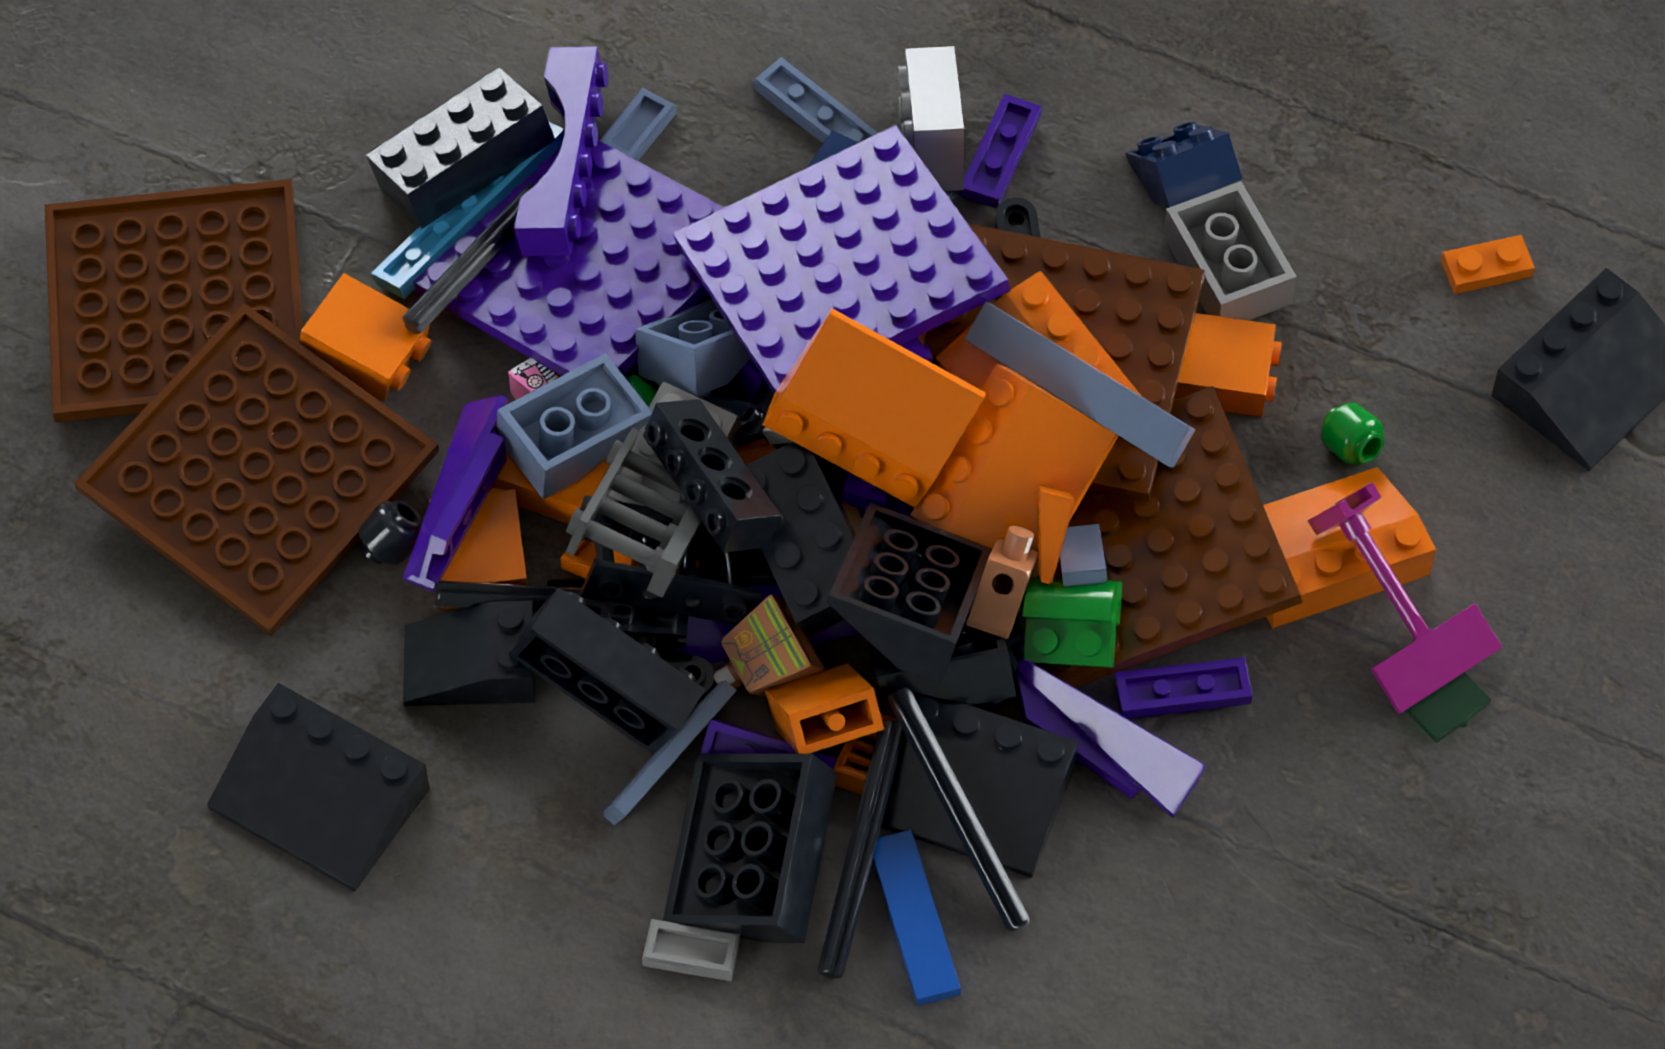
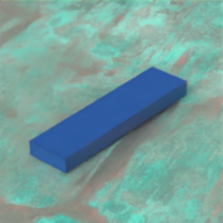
M912 830L878 838L872 861L916 1005L919 1006L961 995V987Z

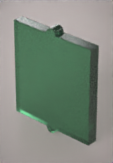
M1464 672L1405 711L1438 743L1459 726L1466 727L1469 719L1491 703V699Z

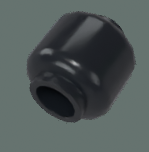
M385 501L379 503L358 530L359 539L363 545L362 551L366 557L378 564L384 562L395 565L403 562L412 552L421 528L422 520L419 513L404 501Z

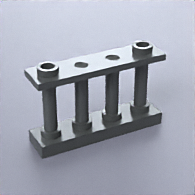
M632 428L624 443L619 440L615 441L606 460L610 467L586 509L582 511L576 508L566 529V533L572 535L566 553L574 556L584 537L596 541L648 566L646 571L653 573L647 591L663 598L699 531L702 521L686 498L679 503L620 475L625 467L682 494L664 466L632 452L640 433L639 430ZM611 490L672 518L673 521L669 526H666L607 497ZM598 513L661 543L654 550L594 520Z

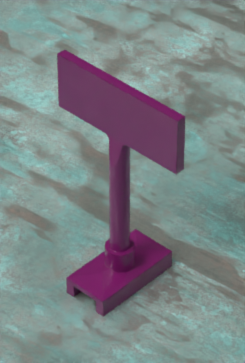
M1372 482L1336 502L1334 506L1308 520V523L1316 535L1340 526L1348 541L1353 540L1413 636L1412 643L1370 669L1397 714H1400L1503 647L1476 603L1471 604L1434 629L1427 627L1368 531L1371 529V526L1364 517L1363 512L1381 498L1380 493Z

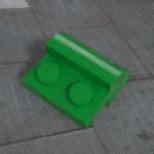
M1032 577L1026 590L1023 607V617L1026 618L1024 659L1033 664L1113 668L1116 626H1120L1123 582L1107 580L1105 583L1065 587L1063 586L1062 578H1053L1050 584L1041 582L1040 577Z

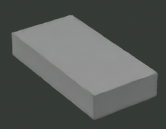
M651 919L642 957V966L732 981L740 945V934Z

